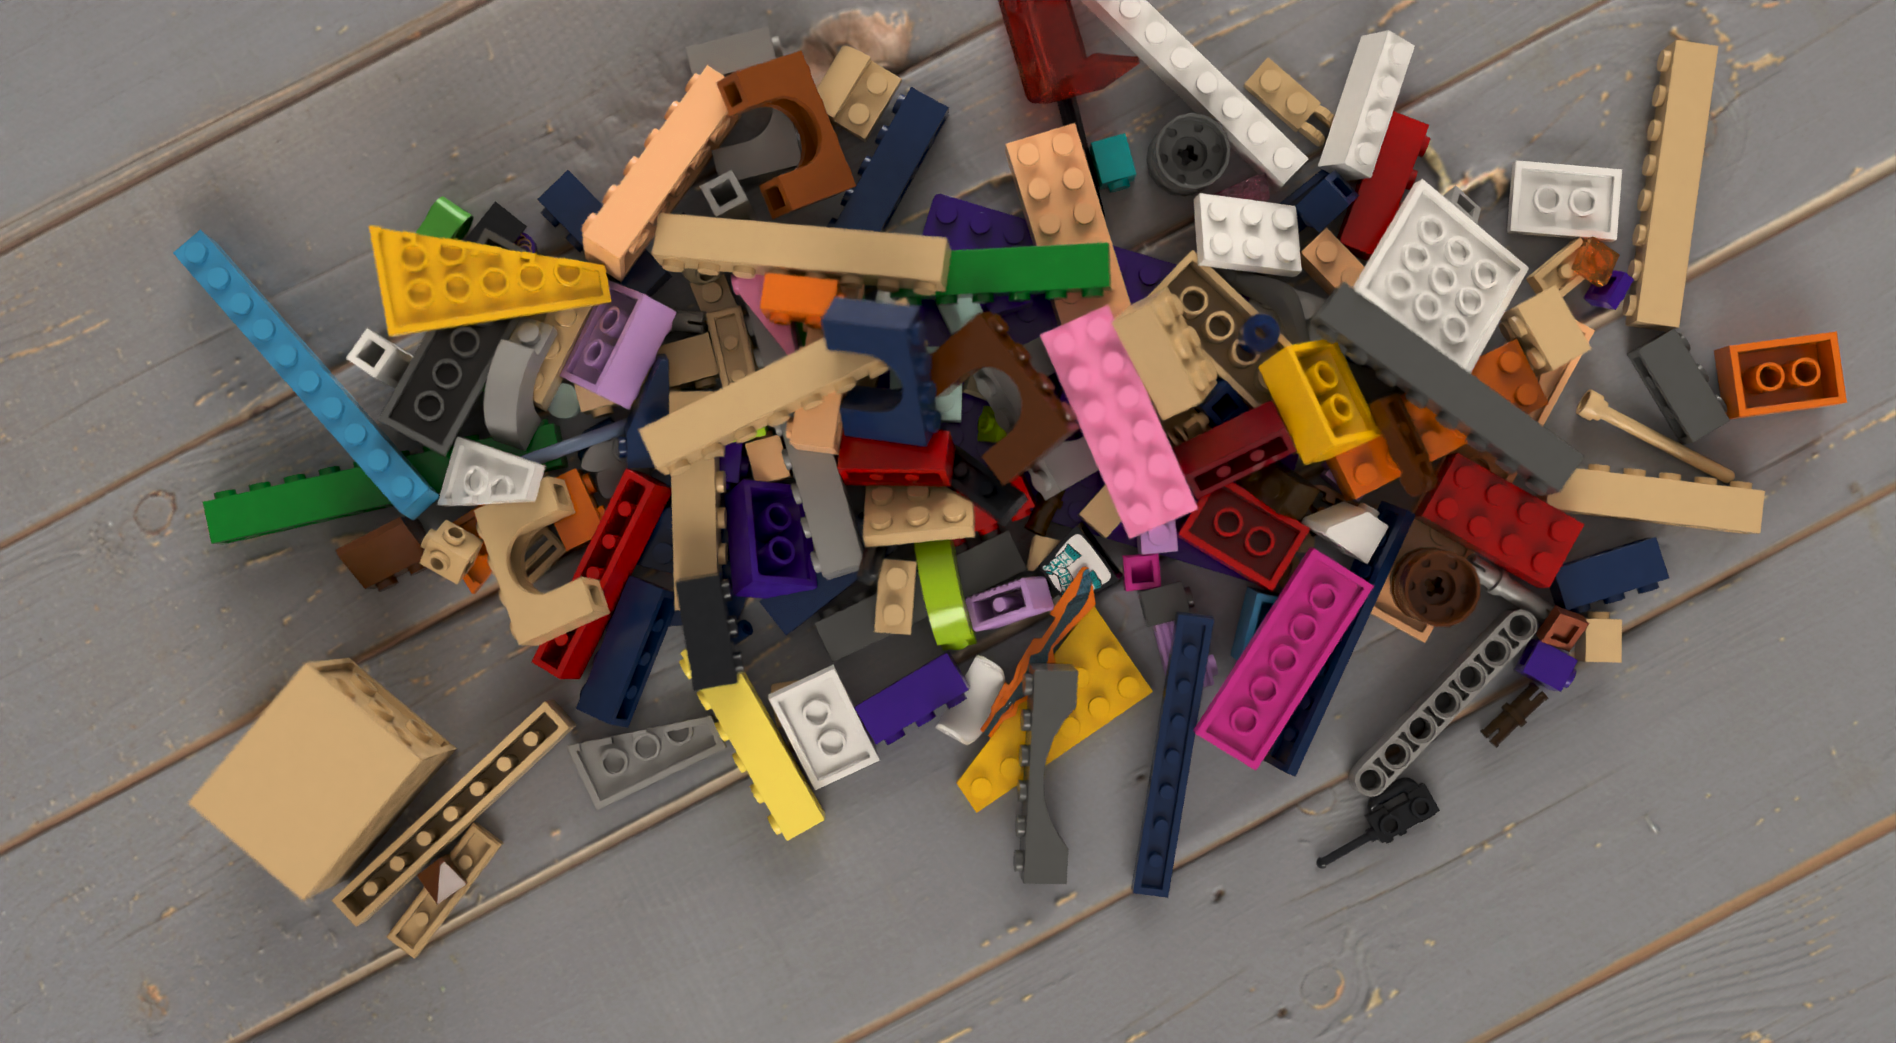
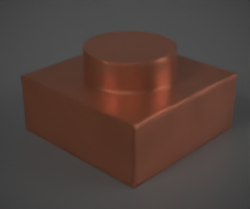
M1554 606L1536 632V635L1541 642L1570 652L1589 623L1580 614Z

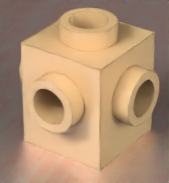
M445 520L437 530L431 528L425 535L420 546L425 549L420 564L458 585L473 567L484 540L460 526Z

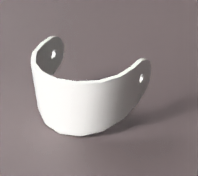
M976 655L965 675L970 685V689L964 692L967 699L951 709L947 707L935 727L966 745L974 742L983 733L980 728L989 717L991 707L1005 683L1004 671L997 664L980 655Z

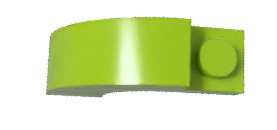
M953 540L914 543L924 601L937 646L941 645L944 651L949 649L961 650L969 645L977 644L976 632L972 627L962 590Z

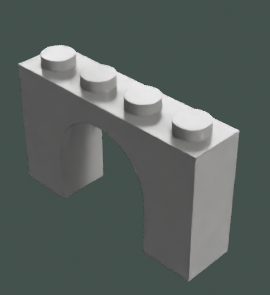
M769 27L685 47L692 76L695 73L700 75L708 65L726 77L735 71L783 56L779 37H771ZM773 108L771 120L759 136L747 142L711 151L717 175L720 176L732 169L741 187L768 181L795 170L801 158L802 145L801 139H797L793 122L784 113Z
M1041 337L1023 345L1031 355L1032 360L1029 362L1038 373L1042 372L1048 377L1056 372ZM983 367L973 375L977 382L978 391L987 399L994 411L997 424L1008 434L1015 427L1020 417L1021 397L1019 390L1013 380L1004 372L991 367ZM1084 436L1074 441H1063L1031 467L1028 472L1031 475L1033 486L1042 494L1046 501L1099 471V468Z

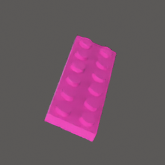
M1310 546L1193 732L1256 771L1374 586Z

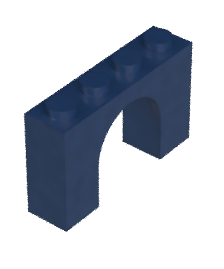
M834 297L821 319L827 350L864 354L877 358L896 373L902 384V388L883 389L859 385L850 389L839 407L845 436L927 447L933 433H937L940 428L941 413L936 409V384L932 382L930 374L932 358L931 354L927 353L926 350L927 328L926 324L922 323L919 306Z

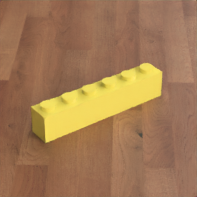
M685 648L681 651L683 659L679 663L683 672L690 680L692 678L687 649ZM746 672L739 674L738 684L698 691L697 695L706 711L712 708L718 719L714 725L724 742L730 740L736 752L732 754V757L741 773L747 771L754 782L750 785V789L759 804L765 802L771 812V815L767 816L776 835L782 833L786 841L824 821L825 812Z

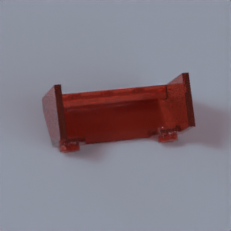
M998 0L1024 93L1031 103L1049 104L1102 90L1140 63L1138 56L1094 53L1087 57L1071 0Z

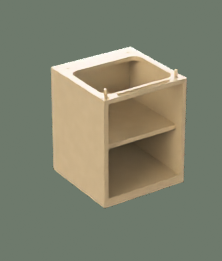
M350 658L306 662L190 799L188 804L304 901L346 881L457 748Z

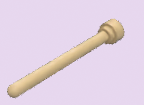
M1589 389L1581 398L1576 409L1577 415L1589 421L1592 419L1596 421L1602 419L1724 483L1734 481L1735 473L1732 470L1608 406L1609 403L1604 400V396L1594 390Z

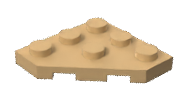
M866 485L863 526L865 548L975 537L973 501L946 486Z

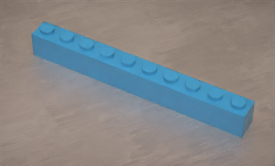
M199 230L173 252L401 514L414 521L439 499L440 495L216 241L202 230Z

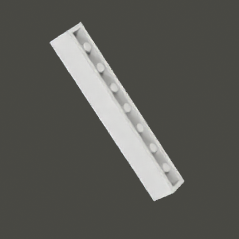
M1081 0L1196 114L1206 115L1218 122L1227 134L1230 147L1276 192L1308 161V158L1147 0Z

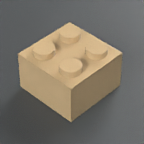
M1556 285L1505 311L1500 319L1499 328L1502 335L1508 342L1515 339L1518 340L1535 376L1553 371L1592 349Z

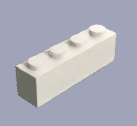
M1390 30L1361 36L1318 164L1319 168L1328 173L1336 170L1345 181L1371 178L1415 45Z

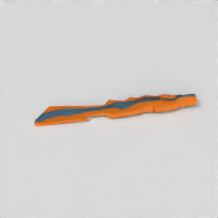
M1084 566L1080 569L1050 612V615L1055 617L1054 621L1042 638H1033L1017 664L1014 678L1009 684L1005 681L991 707L989 717L980 728L985 735L992 737L1004 720L1016 715L1019 704L1027 701L1028 695H1023L1022 680L1024 673L1029 674V663H1056L1053 648L1096 605L1088 567Z

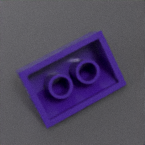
M743 479L724 495L727 510L733 596L766 599L813 590L818 587L816 571L810 552L814 551L812 537L807 539L804 534L801 518L806 517L802 503L797 505L791 485Z

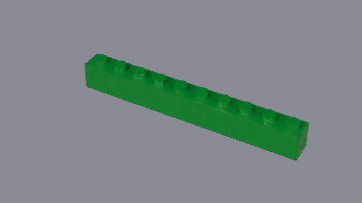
M548 419L541 420L526 451L494 441L492 437L479 439V435L463 437L519 457L563 441L560 426L554 423L549 424ZM454 445L451 446L446 457L423 446L424 452L410 455L409 450L401 451L440 495ZM566 455L541 464L545 466L544 473L569 467ZM353 462L354 468L342 471L340 466L318 470L319 476L306 478L305 474L287 476L283 478L284 484L271 486V482L249 485V492L240 494L236 493V489L214 493L215 499L203 502L211 544L222 545L394 507V505L356 462Z

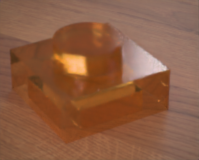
M1592 236L1583 240L1571 270L1595 286L1601 287L1607 285L1620 255Z

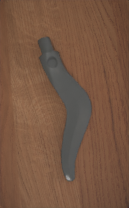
M1211 267L1238 293L1271 307L1278 314L1292 345L1311 342L1299 296L1290 285L1278 279L1247 271Z

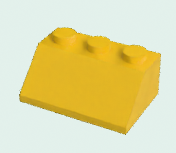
M1321 339L1286 346L1258 366L1304 465L1330 459L1381 435L1336 341L1335 343H1329Z

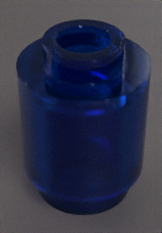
M1267 314L1253 315L1239 329V344L1250 354L1265 353L1277 343L1280 336L1279 325L1273 317ZM1256 327L1261 328L1265 332L1266 338L1261 339L1256 336Z

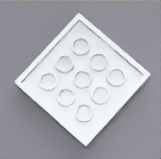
M1421 179L1412 186L1353 288L1355 289L1354 291L1379 306L1471 373L1529 268L1426 181Z

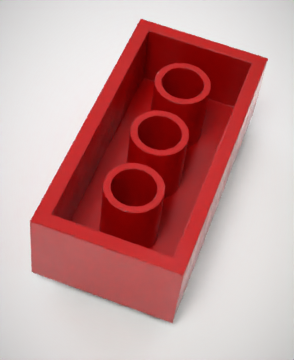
M1458 452L1447 455L1436 474L1438 484H1436L1433 490L1426 492L1414 513L1416 514L1414 519L1536 588H1550L1585 524Z

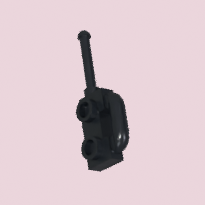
M1400 778L1392 782L1378 796L1370 797L1367 805L1369 813L1364 815L1370 828L1365 830V834L1322 858L1319 857L1316 861L1317 867L1324 869L1326 865L1369 841L1373 843L1378 840L1380 843H1390L1394 840V836L1398 834L1402 836L1407 833V829L1434 816L1440 810L1424 783L1418 784L1411 778ZM1402 793L1407 798V800L1389 810L1383 806L1384 803Z

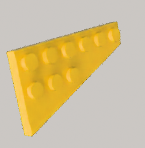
M369 225L389 337L611 303L605 265L565 258H553L536 255V253L501 249V247L448 238H436L418 235L413 232H401Z
M1095 606L1075 625L1054 653L1056 661L1054 664H1072L1078 671L1076 708L1065 719L1053 739L1046 759V765L1153 692ZM1027 701L1019 704L1015 716L1001 723L994 735L988 740L956 782L976 813L1017 786L1018 780H1023L1024 766L1019 765L1020 744L1025 745L1026 731L1021 730L1020 718L1021 710L1027 709Z

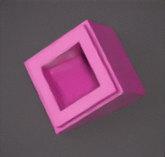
M1158 553L1122 555L1125 591L1161 587Z

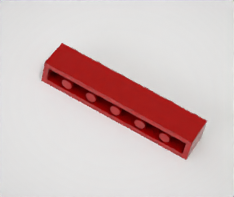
M625 469L571 580L572 582L581 577L599 579L610 613L540 644L531 661L532 663L559 679H581L621 597L629 575H632L672 493L670 486L644 472Z

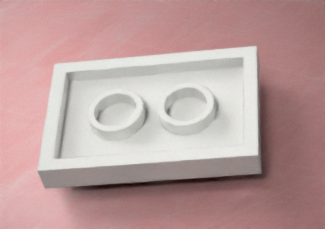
M1514 161L1511 171L1507 233L1569 239L1581 237L1582 240L1604 242L1616 241L1622 169Z
M1199 193L1193 199L1199 266L1296 277L1302 272L1297 210L1295 206Z
M834 664L768 695L769 701L814 790L880 761L879 755L854 708L855 706Z

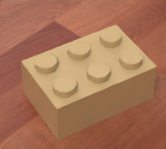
M1168 287L1130 305L1111 322L1162 420L1201 403L1217 384V372L1213 363L1209 359L1205 360L1199 348L1200 339L1193 327H1188L1182 316L1184 313L1183 306L1175 294L1171 295Z

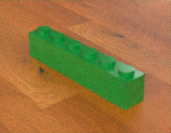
M1108 242L954 250L951 251L946 292L935 291L934 295H920L913 292V289L899 288L897 292H890V298L895 302L906 298L910 306L919 307L922 306V300H936V305L958 304V298H972V303L985 304L993 303L996 296H1008L1010 302L1030 301V295L1045 294V300L1067 299V293L1082 292V298L1104 297V291H1112L1110 246Z

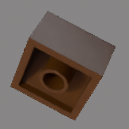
M398 517L335 550L338 557L364 589L377 588L379 592H382L398 584L397 577L407 572L413 576L428 569L420 564L425 550L420 546L426 532L419 519L413 521L408 517Z

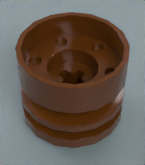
M1419 547L1405 553L1396 562L1390 575V594L1394 604L1404 615L1434 627H1451L1463 622L1475 610L1480 598V579L1475 567L1464 556L1435 547ZM1427 579L1432 580L1431 583L1435 586L1433 591H1428V587L1424 584Z

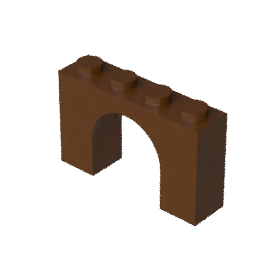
M990 311L978 313L931 354L930 374L932 382L936 384V398L949 395L983 367H991L1004 372L1017 386L1021 397V413L1017 424L1011 432L981 456L1004 486L1017 480L1076 432L1080 426L1075 421L1077 416L1074 410L1066 402H1060L1053 393L1054 385L1044 373H1038L1029 362L1032 358L1027 349L1022 344L1015 343L1007 333L1009 327L998 314H992Z

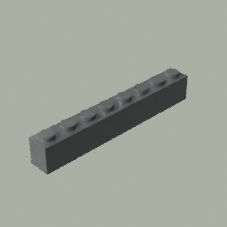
M1342 282L1334 289L1311 321V324L1317 327L1316 333L1329 343H1335V341L1347 349L1346 355L1360 365L1368 364L1377 371L1375 375L1380 381L1388 386L1394 387L1396 385L1407 393L1405 397L1409 402L1422 409L1427 407L1437 415L1435 417L1437 422L1450 430L1456 428L1467 436L1465 441L1471 447L1480 452L1486 450L1497 458L1495 463L1506 472L1511 474L1516 472L1527 480L1525 485L1533 492L1543 496L1544 494L1559 493L1584 459V455L1379 306L1354 291L1355 289L1347 283Z

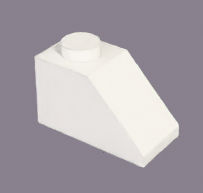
M1343 501L1304 517L1301 522L1311 528L1310 531L1343 554L1368 564L1389 527L1377 518L1379 512L1376 509L1362 502L1356 507Z

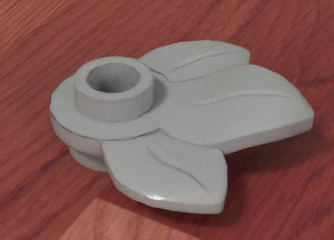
M618 437L610 439L608 442H601L590 446L581 459V469L597 472V488L605 499L613 496L627 468L625 458H619ZM650 468L631 469L650 475Z

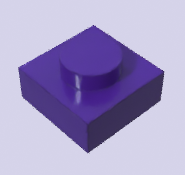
M1601 268L1583 299L1592 306L1616 310L1634 279L1626 272Z

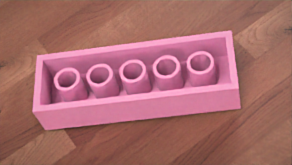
M1106 305L1041 334L1040 337L1070 405L1077 416V421L1130 539L1195 511L1198 507L1141 378L1111 323L1114 317L1109 306Z

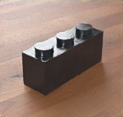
M722 572L677 579L675 585L694 691L738 684L739 674L745 673L742 652H735L733 638L739 637L736 616H729L727 602L733 600L729 579L723 580Z

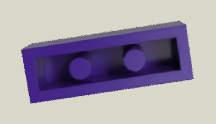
M948 650L857 704L854 708L875 744L884 740L888 746L905 736L906 734L903 729L915 722L920 727L936 717L934 710L946 704L948 709H951L966 700L967 697L964 692L970 689V685Z

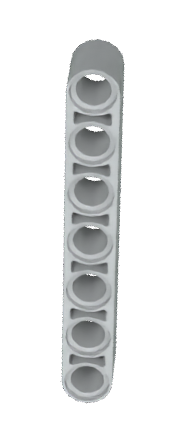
M1510 609L1502 612L1352 766L1348 776L1351 787L1369 797L1381 794L1533 638L1538 626L1534 615L1527 610ZM1515 616H1519L1523 621V629L1518 635L1513 634L1510 630V621ZM1491 641L1495 642L1499 649L1497 657L1492 661L1485 655V647ZM1466 667H1470L1474 673V679L1468 686H1464L1460 681V673ZM1444 692L1449 697V706L1446 710L1439 712L1435 707V699L1440 693ZM1421 718L1425 725L1424 732L1419 737H1413L1410 732V725L1415 719ZM1391 744H1397L1400 749V756L1395 762L1388 763L1385 758V750ZM1366 770H1373L1375 773L1374 784L1369 788H1363L1360 784V776Z

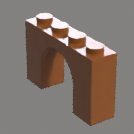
M802 51L735 71L716 82L730 117L759 107H772L784 113L793 122L799 133L802 153L795 170L779 175L759 185L772 219L813 205L856 187L851 169L842 152L837 134L831 125L824 102L818 93Z

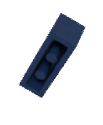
M1650 537L1563 563L1549 589L1555 606L1578 614L1590 610V603L1603 599L1604 604H1610L1625 599L1624 592L1637 589L1638 594L1658 589L1660 588L1658 582L1669 579V575L1657 538Z

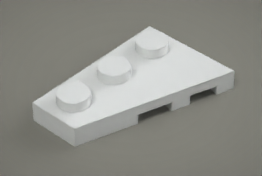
M457 436L437 506L455 507L536 501L545 466L468 438Z

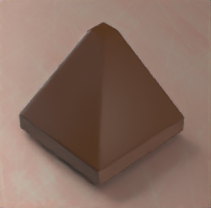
M448 854L436 860L417 875L437 905L467 884V881Z

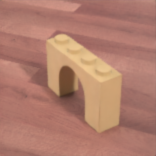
M549 476L542 478L536 501L486 504L474 510L478 521L476 524L478 534L484 540L489 554L487 557L489 567L495 573L500 587L498 591L499 598L507 608L511 620L510 631L519 645L538 646L610 613L599 579L581 577L543 594L531 584L527 577L524 562L525 553L533 536L544 527L576 513L565 480Z

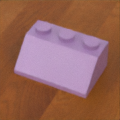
M608 280L611 303L594 305L560 377L629 410L633 401L640 393V387L656 360V354L665 336L672 328V322L677 312L643 293Z

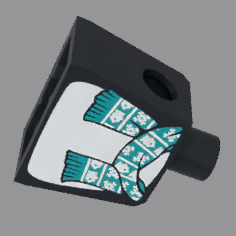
M1083 521L1075 526L1038 566L1046 577L1052 600L1058 595L1062 597L1082 567L1086 566L1089 568L1083 572L1079 590L1076 596L1068 603V606L1087 598L1090 593L1091 584L1094 593L1116 583L1123 576L1122 572Z

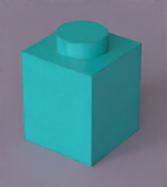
M1123 133L1091 142L1089 152L1099 189L1109 188V191L1112 193L1129 188V182L1134 181L1137 173L1126 134Z

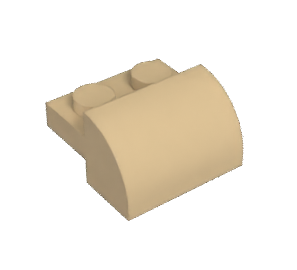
M842 46L818 85L817 90L824 102L831 125L839 126L866 142L901 85L902 79L871 61V57L849 46Z

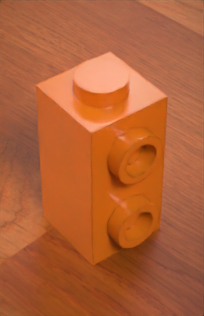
M765 273L760 309L765 318L769 319V322L773 324L789 326L791 321L802 322L809 328L823 330L821 319L834 297L847 298V293H843L838 280Z

